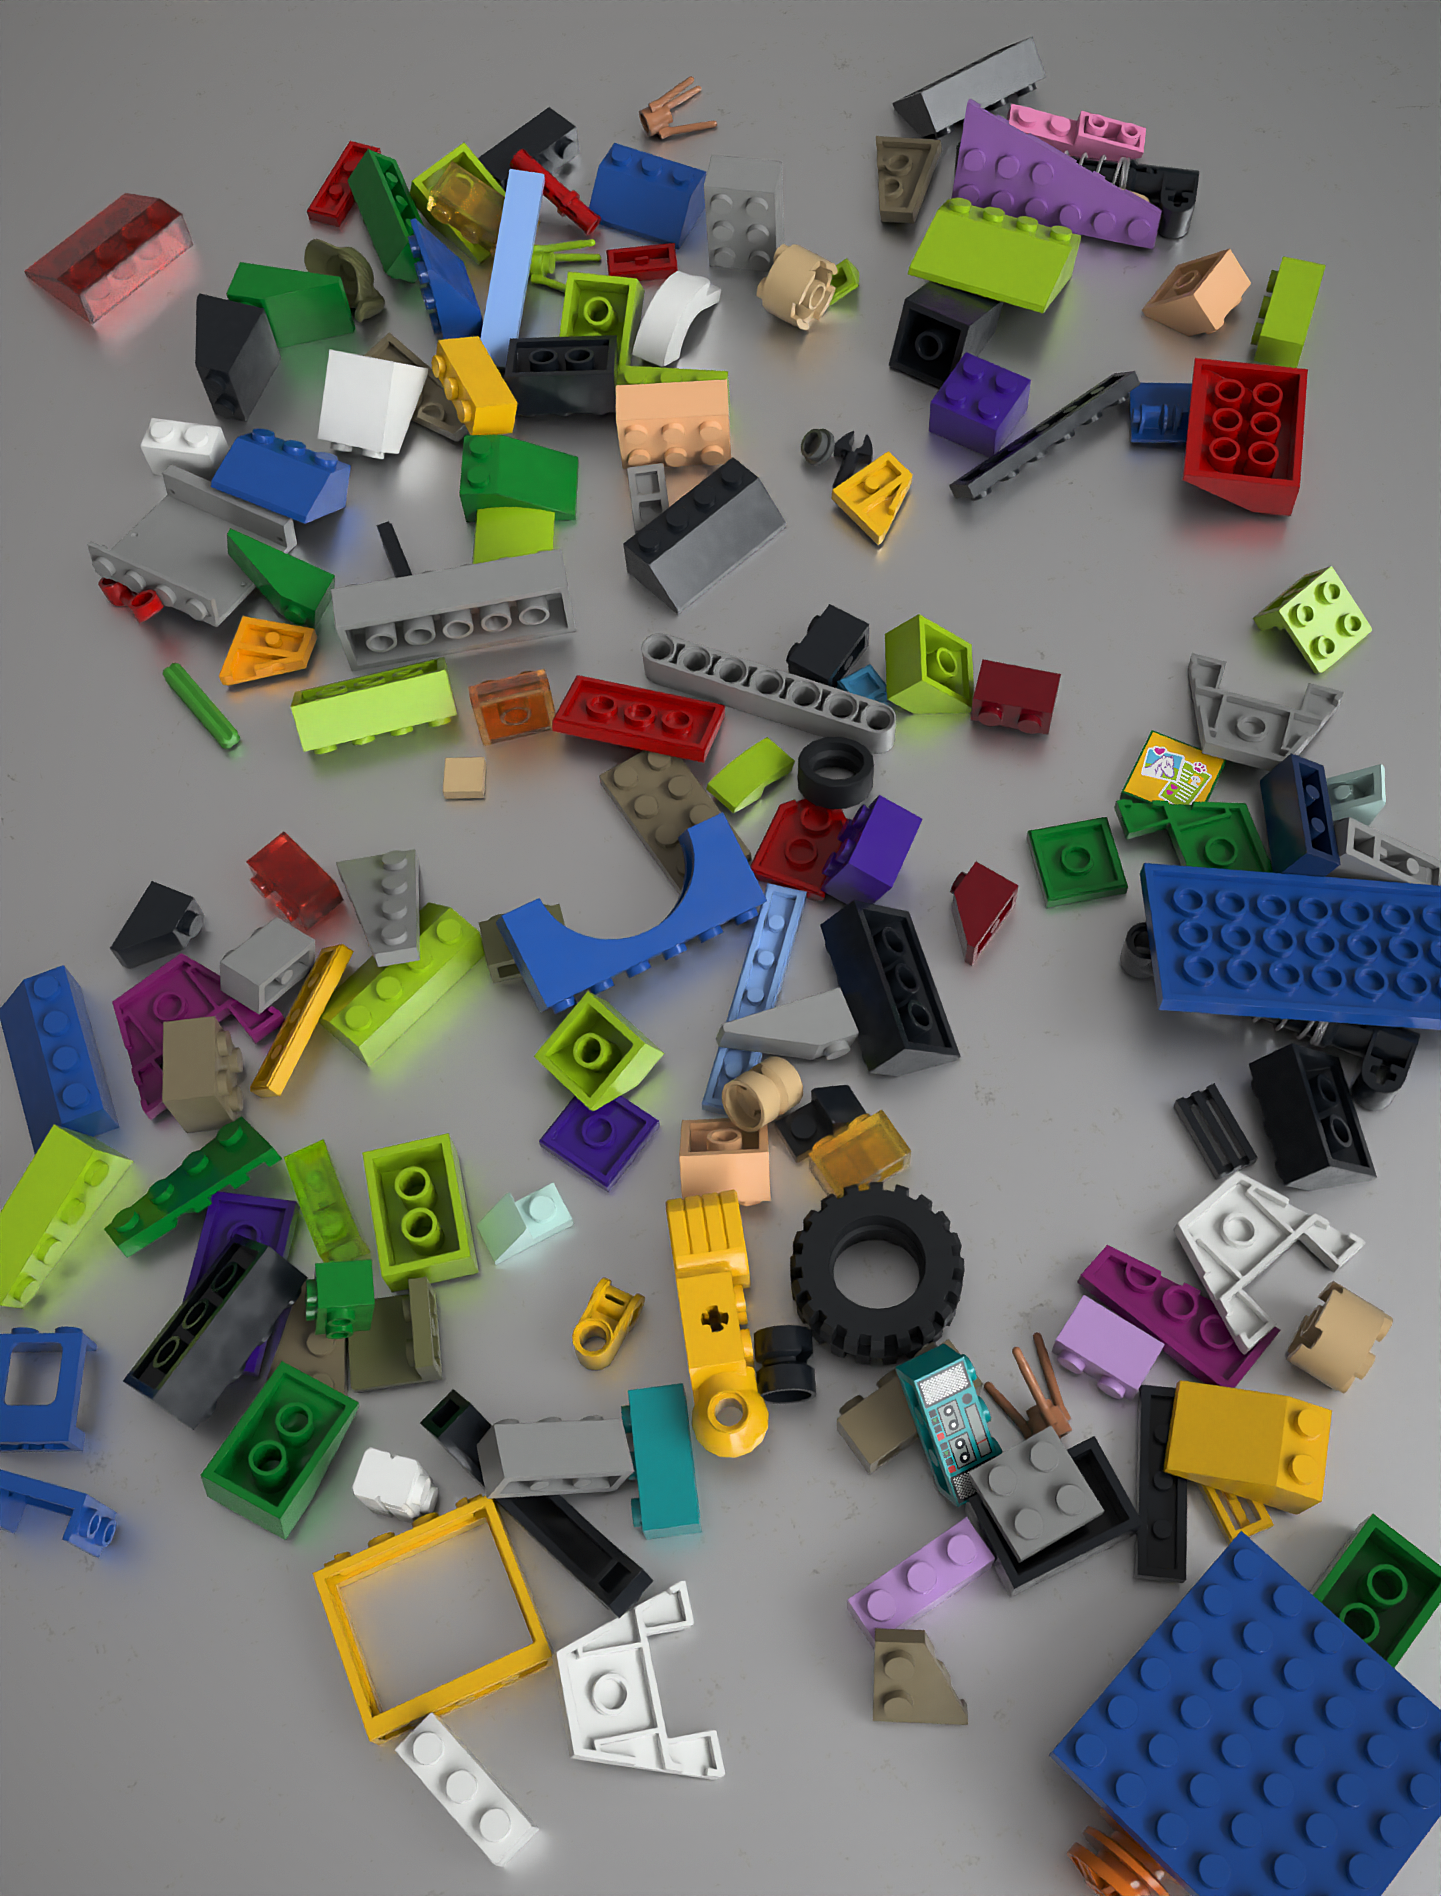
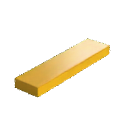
M344 944L321 949L250 1086V1091L261 1098L280 1096L354 952Z

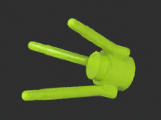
M588 239L534 245L529 272L531 283L543 284L565 293V284L546 277L547 274H553L555 261H600L601 255L554 252L592 247L595 245V240Z

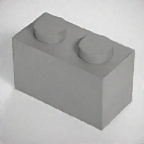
M275 917L264 927L256 929L247 941L237 949L230 950L220 961L221 991L257 1014L262 1013L310 972L315 963V940L280 918Z

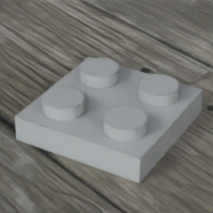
M1052 1426L1045 1428L970 1471L968 1474L971 1483L1019 1563L1097 1518L1104 1512V1509Z

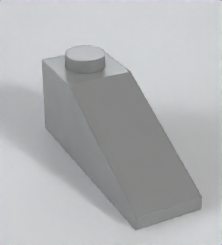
M1351 817L1334 825L1341 865L1325 877L1441 886V860Z
M839 987L723 1023L716 1041L719 1047L809 1060L826 1056L827 1060H833L844 1056L851 1050L850 1048L857 1038L859 1031Z

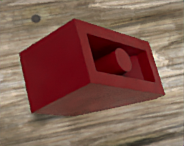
M977 861L968 873L962 871L957 876L950 890V893L954 895L952 914L964 961L971 966L1015 906L1019 885Z

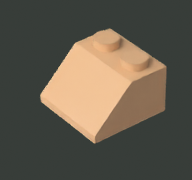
M1230 249L1223 250L1177 265L1143 307L1142 312L1145 316L1189 337L1204 332L1205 334H1211L1222 327L1224 318L1231 309L1235 308L1242 301L1241 296L1250 286L1251 282Z
M730 1118L682 1120L679 1151L682 1199L695 1195L701 1197L703 1194L714 1192L719 1194L721 1191L734 1189L737 1191L739 1204L743 1206L756 1205L761 1201H771L768 1124L756 1132H747L738 1128Z

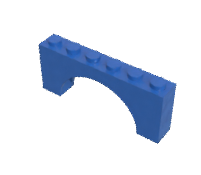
M723 812L686 829L678 837L685 863V875L681 893L667 917L659 925L644 933L621 939H599L579 934L557 921L543 905L540 898L501 915L496 921V925L540 1013L552 1008L556 1015L576 1005L575 996L587 990L597 995L615 986L612 978L626 972L630 979L650 969L649 960L661 954L665 961L687 951L686 942L698 937L700 942L704 943L723 933L721 925L734 919L736 925L739 926L759 915L756 908L767 902V899Z

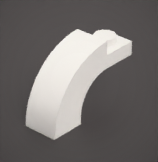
M676 271L669 276L658 289L646 310L636 336L632 355L662 367L679 359L681 347L689 326L698 313L719 302L721 288L711 285L710 280L705 277L691 276L681 271Z

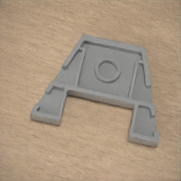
M1192 653L1188 665L1202 753L1271 771L1291 753L1298 756L1339 708L1344 692L1308 683L1301 710L1220 690V683L1227 663L1225 661Z

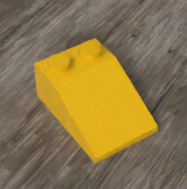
M1180 1380L1176 1384L1163 1472L1298 1515L1322 1502L1332 1410L1285 1395Z

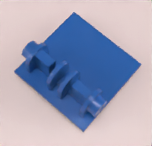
M1140 382L1139 386L1130 391L1131 442L1186 443L1192 383Z

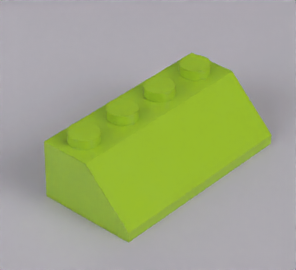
M445 657L297 691L294 693L291 703V710L303 752L313 750L316 755L334 751L337 749L336 744L352 741L353 745L366 744L375 740L374 735L389 731L391 736L407 734L413 731L414 725L428 722L429 727L441 726L451 722L450 717L457 715Z
M428 902L419 911L420 960L378 967L372 955L332 993L318 1023L368 1067L485 956L480 932L451 907Z

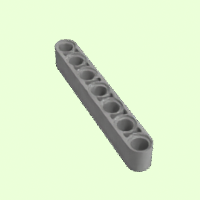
M652 634L642 643L641 650L645 675L654 683L823 738L844 737L852 739L864 745L870 753H885L894 745L896 714L890 706L668 634ZM764 692H773L772 694H762ZM805 703V704H810V705H808V706H800L799 704ZM844 715V716H847V717L837 718V717H835V716ZM873 727H882V728H884V729H882V730H874V729H872V728H873Z

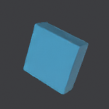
M871 664L837 681V689L881 703L888 701L887 685Z

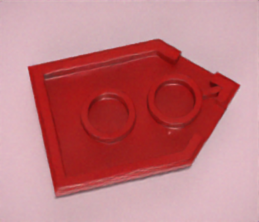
M794 799L780 804L750 865L756 879L764 883L806 891L807 898L814 901L824 900L827 893L820 889L826 879V875L822 874V869L831 853H838L842 842L837 840V837L848 820L843 810L819 807L806 799L797 802Z

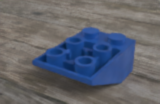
M416 218L411 219L410 222L414 235L407 238L413 258L419 257L420 261L414 263L420 285L426 284V287L421 288L420 291L426 310L433 309L434 312L429 314L434 335L441 334L443 339L475 336L481 338L482 315L464 262Z

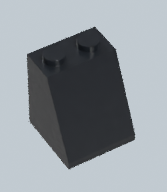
M929 281L904 301L888 366L941 388L966 352L977 357L996 331L1004 302Z
M199 293L196 301L195 366L214 413L226 419L233 418L247 422L281 360L265 309Z

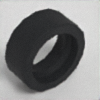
M844 737L821 738L812 741L804 747L798 757V790L806 800L816 806L827 809L853 807L868 798L873 788V755L864 745L855 740ZM839 766L853 771L856 775L846 779H830L820 776L815 771L825 767Z

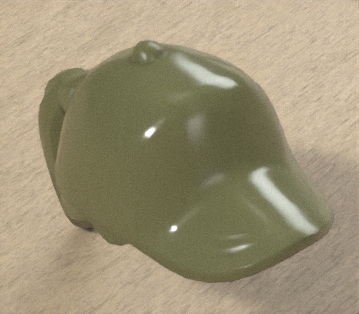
M313 239L307 244L304 255L306 269L311 273L341 277L349 307L356 308L355 319L358 322L372 318L383 310L385 300L378 290L374 288L372 267L361 253L352 247H337L319 239Z

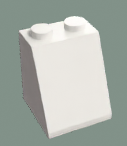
M329 350L317 439L331 441L330 448L340 451L352 452L353 446L363 448L362 455L384 459L385 453L399 454L425 384L428 368Z

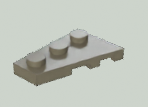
M876 136L881 221L914 224L942 152L941 140Z
M305 1281L301 1286L302 1292L299 1298L291 1307L266 1382L281 1361L348 1396V1338L328 1339L326 1334L315 1335L314 1320L306 1321Z

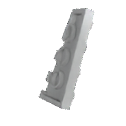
M394 850L383 855L336 862L340 878L345 885L350 902L353 904L356 916L363 928L377 966L382 967L420 960L419 862L416 850Z

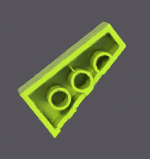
M53 1124L0 1212V1306L23 1309L26 1303L36 1295L41 1283L134 1162L133 1160L95 1137Z

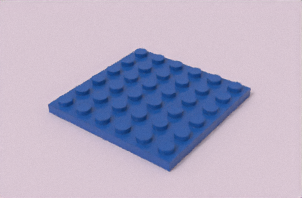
M1242 1531L1232 1540L1049 1754L1191 1896H1381L1441 1816V1710Z

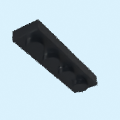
M1141 1385L1139 1388L1136 1512L1143 1525L1136 1533L1135 1578L1184 1583L1186 1581L1187 1479L1163 1472L1176 1388Z

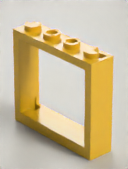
M482 1494L470 1499L464 1497L455 1504L457 1509L441 1516L437 1512L426 1514L412 1522V1529L396 1536L394 1532L379 1535L367 1543L369 1548L352 1556L350 1552L337 1554L334 1556V1560L324 1564L325 1568L312 1573L370 1742L381 1745L415 1729L431 1712L442 1717L553 1665V1647L494 1498L487 1499V1496H482ZM484 1523H488L533 1643L383 1712L341 1588Z

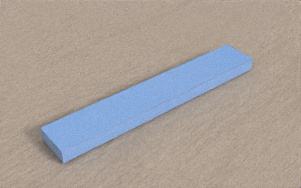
M514 169L509 170L480 338L497 369L505 373L510 338L519 337L545 184V176L542 173Z
M767 883L764 892L767 902L760 906L759 915L756 919L726 1022L776 1007L807 900L806 891ZM718 1047L702 1101V1110L727 1115L722 1104L724 1085L759 1064L762 1053Z

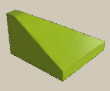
M847 258L836 265L838 273L832 274L830 285L836 287L829 305H832L859 286V271Z

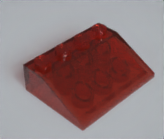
M125 193L24 272L29 279L93 325L194 244L182 213L160 198Z

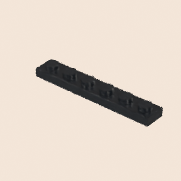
M1136 372L1112 374L951 483L949 487L954 497L971 498L972 501H976L992 492V485L998 481L1003 482L1015 477L1020 472V466L1026 462L1031 463L1044 457L1048 453L1047 448L1052 444H1059L1069 440L1075 435L1074 429L1080 425L1093 423L1101 418L1103 415L1101 411L1108 406H1116L1126 401L1130 397L1129 392L1140 385Z

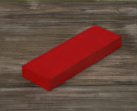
M349 141L307 209L309 220L335 227L341 226L355 203L354 195L347 180L368 149L381 154L380 148Z

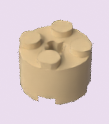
M782 244L774 254V264L768 276L764 277L757 287V297L762 299V305L767 312L799 329L807 330L809 329L808 322L812 318L819 320L828 308L836 287L830 285L832 274H837L838 269L835 263L800 245L793 244L787 246Z
M1332 1281L1318 1296L1325 1304L1323 1306L1318 1305L1310 1316L1305 1315L1288 1347L1287 1351L1290 1355L1286 1360L1332 1389L1339 1390L1344 1394L1356 1377L1362 1380L1372 1367L1376 1356L1369 1351L1375 1340L1380 1342L1386 1336L1392 1326L1393 1318L1360 1296Z

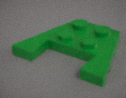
M1121 799L1115 803L1114 809L1126 840L1167 829L1181 866L1273 873L1271 863L1246 803L1193 801L1192 805L1169 804L1168 801L1152 800V803H1132L1130 799Z

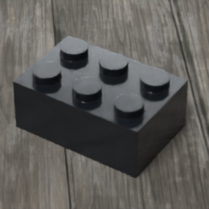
M1095 1436L1067 1449L1104 1509L1102 1515L1020 1563L979 1494L968 1498L965 1512L971 1524L995 1557L993 1567L1009 1598L1135 1535L1143 1525Z

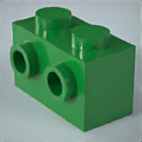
M372 1259L315 1263L314 1279H306L305 1317L306 1321L314 1320L315 1335L326 1334L328 1339H344L351 1337L355 1331L370 1330L375 1306Z

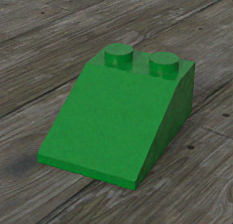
M240 262L226 293L230 301L265 309L278 349L350 334L355 330L342 279L338 276Z
M464 435L459 495L466 522H475L477 509L494 507L540 509L555 512L554 521L576 520L578 457L504 435Z
M281 1361L200 1475L207 1497L286 1540L312 1501L360 1407L359 1402Z

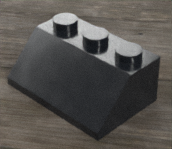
M617 335L510 338L504 379L518 403L516 415L532 417L537 414L568 416L573 413L603 415L608 412H616L615 392L618 380Z
M1291 1043L1248 1064L1253 1078L1251 1087L1255 1096L1259 1099L1265 1118L1263 1120V1127L1272 1142L1276 1155L1275 1168L1279 1177L1283 1180L1284 1186L1311 1191L1370 1181L1377 1178L1339 1057Z

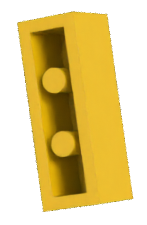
M479 336L438 340L436 355L432 357L431 361L433 374L441 381L446 398L452 401L457 410L459 421L465 424L470 435L513 433L518 403Z

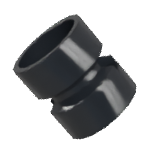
M779 1325L756 1331L754 1333L755 1361L762 1364V1368L756 1371L758 1393L762 1396L765 1403H798L816 1397L815 1368L807 1364L814 1355L812 1330L798 1325Z

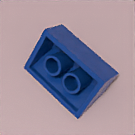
M614 143L598 167L589 208L601 217V222L599 223L601 225L659 244L675 243V249L679 250L705 209L704 183L706 171Z
M257 428L253 429L251 433L235 439L212 478L211 487L306 524L346 506L351 465L338 461L337 456L334 454L314 452L306 449V445L302 442L294 440L285 441L275 437V433L270 430Z

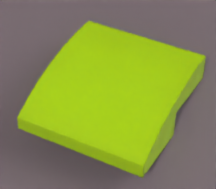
M521 507L477 509L472 564L495 561L504 557L512 558L529 555L544 550H553L555 512Z

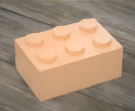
M727 379L616 385V425L622 468L627 469L628 467L663 463L664 467L725 464L730 460L731 438Z

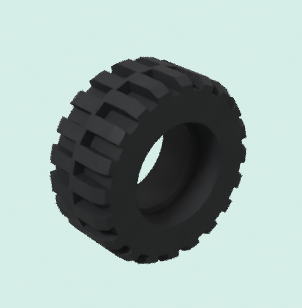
M870 1182L869 1190L859 1191L858 1185L854 1184L844 1187L843 1197L839 1199L832 1193L822 1199L821 1210L819 1212L810 1210L803 1219V1230L796 1232L793 1241V1254L790 1257L792 1297L796 1301L797 1314L802 1323L810 1326L812 1337L819 1344L826 1341L831 1345V1353L841 1358H844L846 1353L855 1355L856 1363L870 1365V1358H882L883 1365L897 1364V1356L906 1354L909 1359H912L925 1344L936 1343L942 1337L945 1326H950L956 1314L963 1286L965 1270L964 1258L960 1256L962 1245L958 1234L950 1232L951 1221L945 1213L938 1211L935 1214L932 1211L933 1202L924 1195H919L915 1200L909 1197L908 1187L896 1184L894 1191L883 1190V1182ZM874 1239L889 1241L902 1247L913 1257L919 1268V1283L913 1295L898 1305L880 1309L864 1307L849 1300L837 1288L833 1273L836 1259L848 1247L861 1241Z

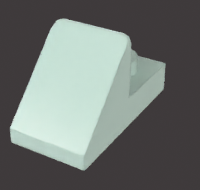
M1382 764L1326 778L1333 821L1351 817L1369 826L1386 804L1385 768Z
M551 1183L516 1202L510 1192L505 1194L476 1226L497 1265L574 1225V1222L554 1183Z

